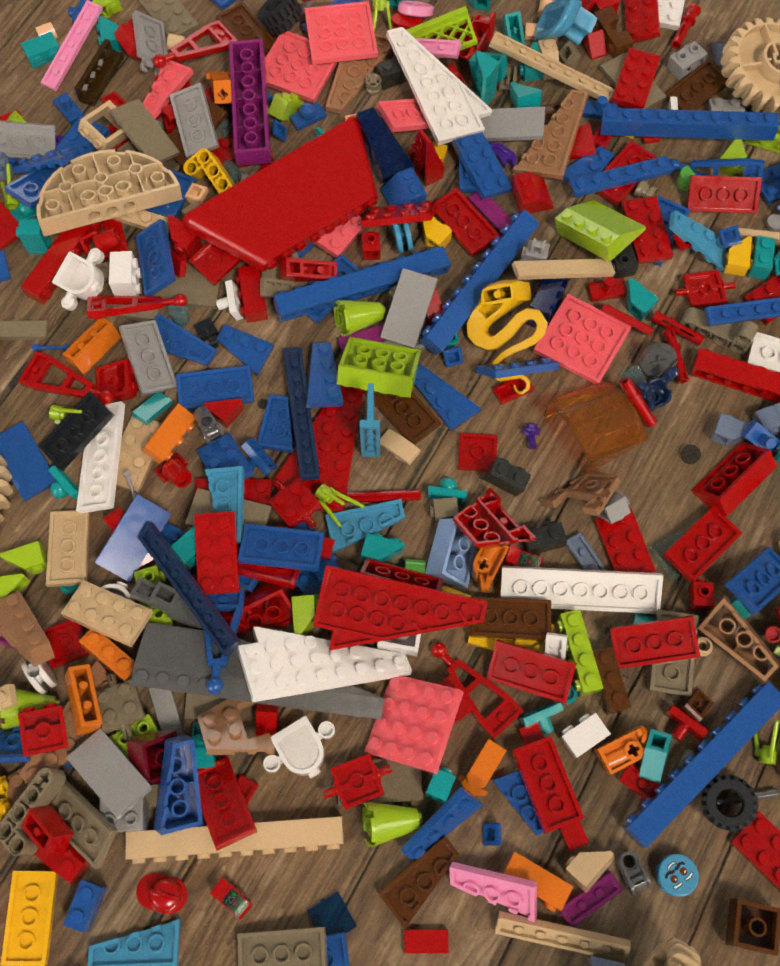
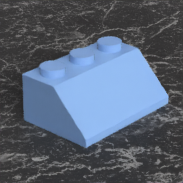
M453 518L439 519L425 574L443 578L442 582L468 588L471 567L478 547L473 545L453 521Z

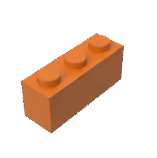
M102 318L93 323L62 355L74 370L84 375L122 337L112 322Z
M178 403L141 451L158 464L163 461L167 462L173 455L171 450L174 446L178 448L183 442V434L185 432L189 433L195 426L193 423L195 420L194 415Z
M90 629L79 640L82 648L112 674H115L120 681L125 682L132 679L135 661L105 635Z
M90 664L68 667L64 678L76 735L96 732L103 722Z
M514 852L503 873L536 881L537 898L545 902L543 906L554 913L556 910L562 911L574 887Z

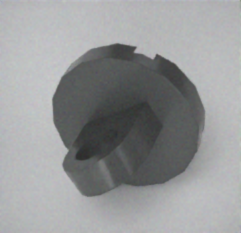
M653 341L642 352L639 364L646 375L658 377L662 372L675 367L677 364V354L671 345Z

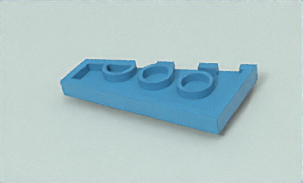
M676 210L671 212L669 229L684 242H690L692 249L696 252L700 251L708 263L713 262L716 265V270H719V272L725 270L726 248L723 247L721 236Z
M243 466L205 469L209 481V490L213 498V508L216 513L236 512L237 544H241L244 532L245 468Z
M401 499L333 513L340 522L341 527H338L328 514L325 515L330 539L335 540L333 553L365 539L367 533L380 532L405 520Z
M177 919L141 932H134L121 938L89 946L87 966H178L181 920Z

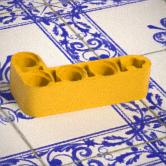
M207 149L199 150L184 163L183 170L187 175L196 178V180L207 175L219 194L236 185L217 156Z

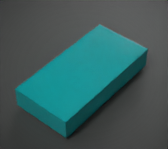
M160 392L155 393L135 409L132 415L140 422L148 425L173 404L172 399Z

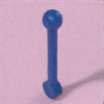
M67 344L64 346L32 345V349L35 352L39 350L66 351L70 347Z

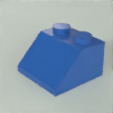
M413 167L397 172L381 188V193L388 205L403 206V204L410 202L420 204V202L426 201L427 193Z

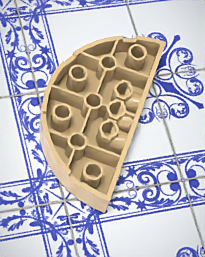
M115 149L95 151L74 158L70 161L71 164L64 168L61 166L49 177L39 194L37 218L45 237L182 200L181 188L177 178L170 169H166L163 163L151 156L131 150H125V152H116Z

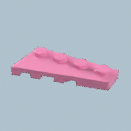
M452 862L450 866V885L474 896L480 894L489 903L494 905L497 903L509 908V912L516 915L518 912L528 916L527 920L535 923L537 918L536 881Z

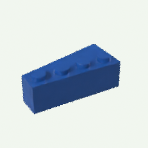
M186 734L165 739L154 829L160 835L203 825L194 739Z

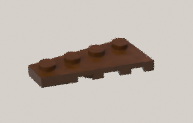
M446 836L378 892L404 930L447 872L452 862L459 855Z

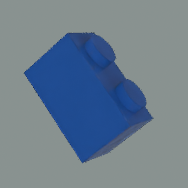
M81 880L63 925L83 933L90 932L108 887L90 880Z

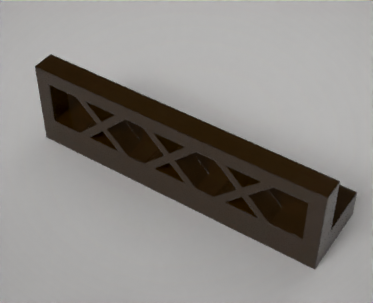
M104 39L74 88L79 102L93 107L97 104L124 59L122 52L112 49L108 39Z

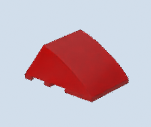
M490 12V15L487 16L476 14L475 17H470L478 44L461 50L458 57L469 61L474 52L486 51L493 38L496 12ZM468 23L460 26L459 28L465 30ZM452 30L444 32V34L449 36ZM456 32L454 38L459 39L462 33ZM466 35L463 41H470L473 37Z
M491 487L487 490L486 494L482 497L479 496L475 503L471 506L468 505L453 517L456 525L473 545L478 548H495L520 542L535 541L536 537L525 525L519 526L500 505L502 499Z

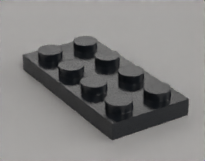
M91 391L73 408L82 410V413H69L39 445V448L61 471L67 468L115 416Z

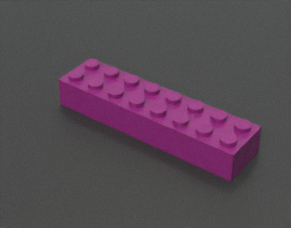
M263 39L229 42L233 136L237 166L272 163L266 59Z

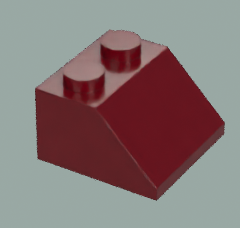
M177 730L144 733L126 741L130 763L150 785L160 781L165 739L176 737Z

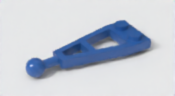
M675 158L669 160L673 167L672 173L688 165L696 175H708L696 171V167H714L712 176H718L719 167L745 166L743 177H761L765 160L751 158L692 160L691 164L680 163Z
M240 589V593L207 595L218 611H235L230 627L237 634L244 611V589ZM204 630L207 662L209 668H212V676L207 681L206 688L209 693L218 694L223 689V681L220 679L221 668H226L229 656L224 657L222 654L221 658H214V642Z

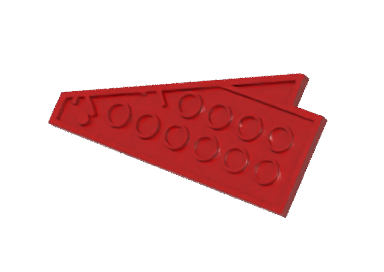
M340 385L344 401L343 406L323 407L313 421L320 479L302 482L314 496L322 484H326L328 487H332L344 495L347 492L364 390L360 388ZM296 448L273 479L272 487H275L273 483H277L276 480H280L284 486H287L297 478L300 479ZM335 500L330 504L326 502L332 513L344 511L345 505H341ZM322 506L316 510L319 512H326Z
M326 565L313 626L333 630L329 650L483 623L488 601Z

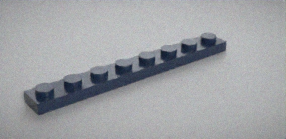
M302 347L283 349L300 480L320 479L311 409L306 408L308 389Z
M148 523L138 536V539L223 656H230L241 642L154 523Z

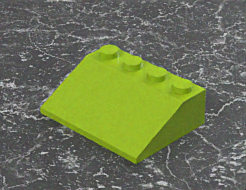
M595 200L567 207L555 218L559 235L608 262L614 259L646 230V226Z
M349 337L338 365L337 384L344 387L360 388L368 391V384H374V391L411 398L421 349Z

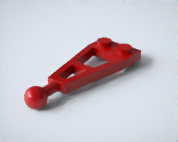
M217 20L203 26L171 47L169 54L164 56L161 54L155 55L153 57V64L157 68H163L166 62L173 59L181 62L223 52L229 49V42L238 40ZM209 34L217 43L199 48L195 42ZM187 47L191 49L190 51L181 52Z
M177 294L174 298L162 299V296L88 297L87 317L99 320L103 317L163 309V306L169 305L184 308L188 303V299L184 294ZM107 305H123L107 308Z
M36 351L18 380L21 385L36 391L84 398L91 391L105 405L114 401V395L111 391L104 390L101 392L96 390L93 383L55 358ZM51 365L67 374L60 387L41 384ZM75 380L85 386L83 391L70 389Z
M435 642L431 646V654L436 658H441L449 666L446 670L449 676H453L460 689L464 692L463 694L474 709L472 714L493 740L524 712L510 695L459 658L454 661L447 654V648L444 643ZM458 668L475 679L466 688H464L455 673ZM480 684L504 700L485 719L469 695Z

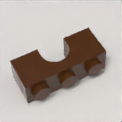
M612 6L594 12L593 15L598 19L593 29H603L606 50L612 58L626 51L628 52L629 48H633L634 40L627 30L621 32L614 31L616 30L619 17Z
M613 647L593 651L604 687L601 699L606 715L627 711L631 708V704Z

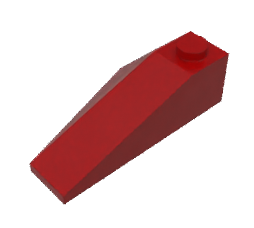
M421 129L415 137V142L411 145L412 148L408 151V163L427 187L443 178L445 167L431 140Z
M266 583L246 596L244 611L236 635H243L247 631H253V627L282 628L293 623L292 596L288 588ZM225 611L221 614L229 626H231L235 611Z
M70 843L66 850L62 852L43 855L38 849L34 854L68 883H77L90 866V863Z

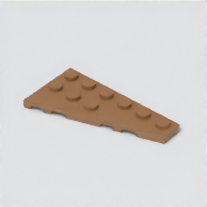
M375 34L378 57L339 62L325 106L326 111L339 114L345 111L365 85L366 76L374 73L377 70V64L383 62L391 52L392 47L387 36Z
M572 89L557 113H554L548 125L544 126V139L534 140L531 143L530 149L527 153L523 154L519 164L515 165L512 169L514 174L532 172L540 177L563 180L589 97L588 91Z
M96 660L91 667L95 691L98 693L109 687L106 678L109 673ZM69 701L63 709L68 748L32 755L30 762H27L19 773L27 785L43 768L61 769L69 762L66 757L95 733L76 735Z

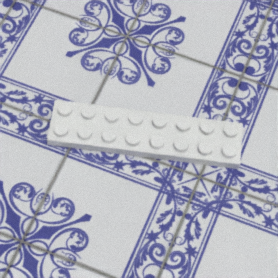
M502 566L500 598L551 600V609L656 614L661 606L663 574Z

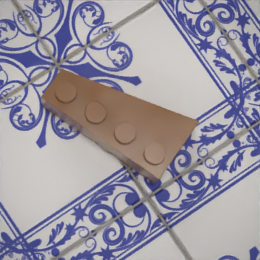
M20 591L1 598L0 637H4L9 645L15 647L35 667L55 658L50 641Z
M724 594L699 623L698 629L766 681L779 667V661Z

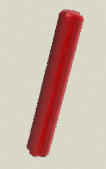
M420 490L346 492L345 494L359 503L389 502L401 499V501L421 500Z

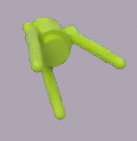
M372 0L371 15L374 33L378 10L384 11V7H386L389 30H392L390 1Z
M7 163V184L11 183L10 164ZM1 181L5 207L9 210L18 208L20 201L9 194L7 195L5 184Z
M53 404L49 410V418L55 420V424L59 425L69 413L81 414L82 410Z
M322 484L315 493L322 507L338 527H341V524L326 505V502L330 504L335 500L341 505H345V502L340 499L342 498L361 508L365 507L358 501L336 491L332 487H328L326 484Z
M775 720L770 746L762 745V749H760L758 732L753 736L755 745L754 756L759 757L758 762L776 765V761H778L780 734L777 744L776 739L779 720Z

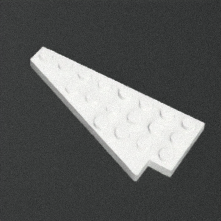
M403 27L387 30L386 36L437 145L449 143L454 139L472 134L484 133L485 128L480 118L491 116L492 109Z
M253 627L256 643L238 645L237 648L252 702L397 678L399 676H409L412 672L406 654L359 645L329 650L331 640L261 627Z

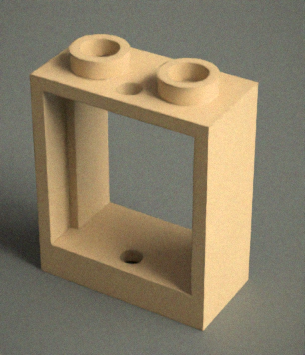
M110 100L81 118L78 127L80 134L88 139L99 151L112 149L128 138L110 114V110L116 108ZM103 116L118 129L108 138H105L91 125Z

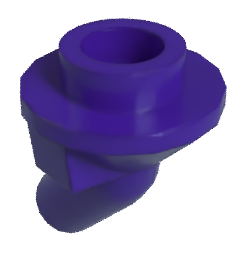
M526 423V426H522V433L527 435L530 449L537 448L535 435H540L541 428L536 423Z

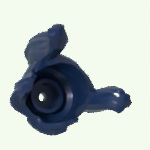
M672 367L662 372L658 378H653L646 382L639 381L635 384V387L641 391V396L651 412L670 402L672 390L668 389L667 384L679 374L677 367Z

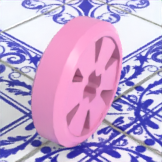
M401 1L398 5V11L408 16L431 17L434 7L424 2Z

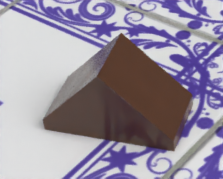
M698 688L679 709L696 722H700L714 702Z

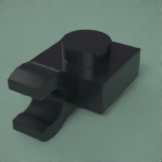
M210 317L194 325L202 341L208 340L215 349L220 347L215 337L219 333Z

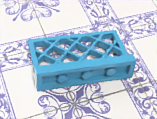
M368 384L367 420H360L361 457H380V420H375L374 384Z

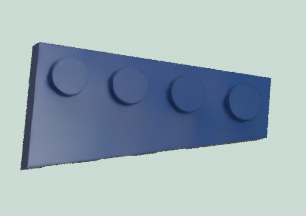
M424 365L418 366L414 387L450 431H453L481 412L479 406Z

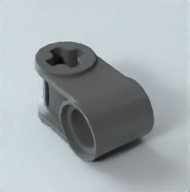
M201 406L194 411V419L207 444L216 437L224 435L215 417L207 407Z
M620 851L615 861L629 893L634 896L637 891L645 887H652L651 879L643 868L637 854L632 851ZM626 855H629L632 859L629 867H625L623 863V858Z

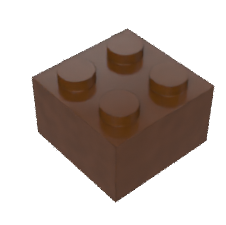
M730 898L725 944L778 956L780 908Z

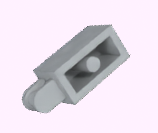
M537 238L529 240L527 247L523 246L520 261L547 260L550 244H547L546 240L538 241L536 240Z

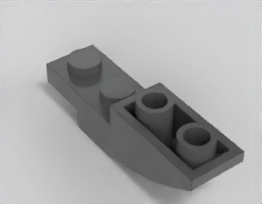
M141 577L138 579L130 593L131 598L166 612L168 618L194 629L204 630L174 588L160 581L158 584H155Z

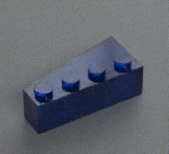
M374 107L357 113L355 119L359 122L365 147L380 184L388 182L397 172L411 167L415 168Z
M571 278L541 279L538 286L539 290L535 292L532 303L528 308L540 310L549 325ZM534 320L526 321V325L537 329V324Z

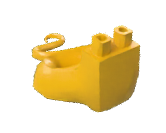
M506 279L490 283L482 290L481 299L471 312L467 321V336L475 346L488 351L499 349L516 334L526 321L534 320L537 324V329L532 336L501 352L491 365L499 364L506 357L536 344L545 335L548 322L540 310L526 308L516 313L509 323L496 335L488 333L489 327L495 321L523 302L531 300L529 282ZM525 375L495 378V380L500 382L513 379L524 380L526 387L523 391H518L514 385V390L518 394H524L530 389L531 381Z

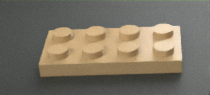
M132 415L121 439L117 487L130 491L127 479L123 476V472L128 470L131 472L130 478L135 493H140L154 462L141 449L161 425V422L153 420L148 425H145Z
M83 580L61 612V615L66 619L132 647L153 615V611Z

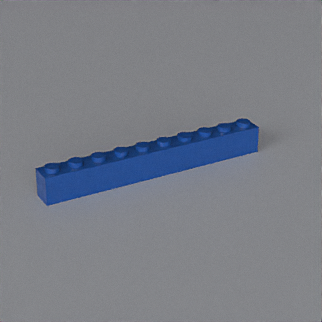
M603 108L600 135L774 141L779 128V113Z
M525 209L520 213L516 212L510 218L511 223L509 225L506 224L500 231L502 233L501 236H497L492 241V247L488 248L481 255L483 259L472 267L473 272L464 277L462 280L463 285L461 287L458 286L453 291V298L451 300L448 299L443 304L442 312H438L433 317L432 325H428L421 334L423 336L419 341L434 355L439 354L446 348L471 315L472 310L479 303L482 290L490 283L497 281L540 224Z
M435 246L425 252L418 251L408 257L401 256L391 262L384 261L374 267L367 266L357 272L350 271L340 277L333 276L323 282L316 281L306 287L299 286L289 292H279L274 296V306L282 323L337 306L335 304L337 300L355 301L388 291L393 286L398 285L403 268L434 277L448 273L451 263L444 246L438 248Z
M770 682L762 685L758 683L751 690L753 694L749 698H743L737 704L739 708L725 716L724 720L726 722L722 726L717 725L710 732L712 736L708 740L704 739L697 745L698 751L694 755L690 753L682 761L685 765L680 769H674L668 775L670 780L666 784L662 782L654 790L656 794L651 799L649 797L640 804L641 810L637 814L633 812L626 818L625 822L627 824L623 829L641 848H647L780 709V692Z

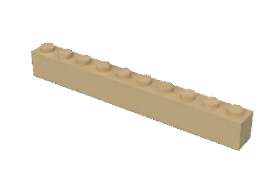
M343 817L254 823L258 831L257 833L218 851L215 848L208 826L191 827L165 835H160L156 830L126 832L125 860H132V864L145 863V859L154 858V862H167V857H175V861L189 860L191 855H197V859H209L210 854L218 853L219 858L232 857V852H240V856H251L253 851L262 850L263 855L275 854V849H283L284 853L297 852L296 848L305 847V851H318V846H327V850L340 849L339 845L344 844Z

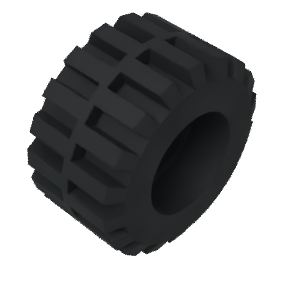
M267 0L261 7L258 18L272 36L290 30L299 21L303 9L297 0Z
M723 775L712 779L705 786L702 792L701 805L704 814L712 824L723 830L736 831L749 826L753 819L756 818L758 798L752 786L745 780L737 776ZM723 790H733L740 795L743 805L738 814L726 816L718 810L716 798Z

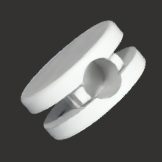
M27 660L21 664L25 676L40 694L48 692L46 683L51 688L57 686V679L46 662L36 667Z

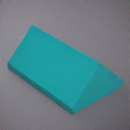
M476 51L472 88L473 92L486 105H489L495 98L500 62L480 51Z

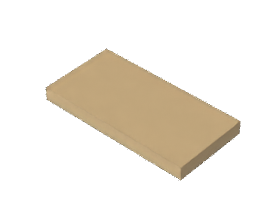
M76 510L50 512L46 570L47 587L80 585L83 580H88L91 512L82 514Z

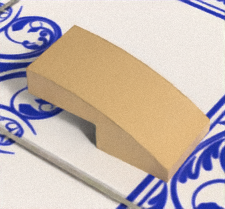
M388 429L380 439L381 448L393 453L396 459L408 465L421 452L413 443L391 429Z

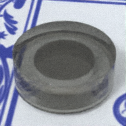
M687 445L681 451V459L686 464H695L701 457V451L695 445Z

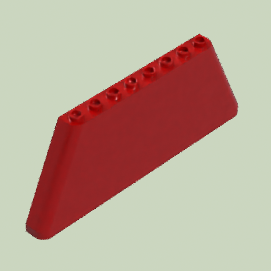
M354 117L347 119L194 208L183 217V226L189 232L263 272L268 269L272 270L283 259L291 258L297 251H303L310 243L319 241L321 236L326 233H332L339 225H345L352 217L360 216L365 209L373 208L377 204L378 194L359 122Z

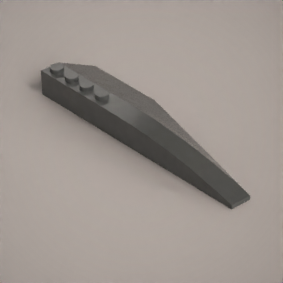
M154 623L146 624L134 663L131 685L252 702L237 652L238 646L229 656L226 668H221L222 691L218 694H211L206 688L207 681L212 676V668H209L207 662L204 630ZM240 639L239 645L251 644ZM213 643L214 658H221L222 653ZM351 685L253 703L381 719L384 698Z

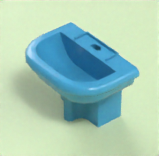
M554 0L546 4L536 25L534 37L539 41L556 39L564 35L573 43L579 45L585 35L591 34L598 18L581 6V0Z

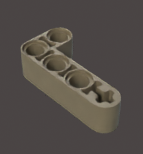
M688 307L680 321L681 324L705 335L704 339L737 354L746 353L758 331V326L751 321H744L740 327L733 324L707 327L705 312L694 307Z
M51 768L41 769L0 822V841L12 855L32 856L37 852L38 847L21 825L30 808L48 806L65 783L66 775L64 771Z

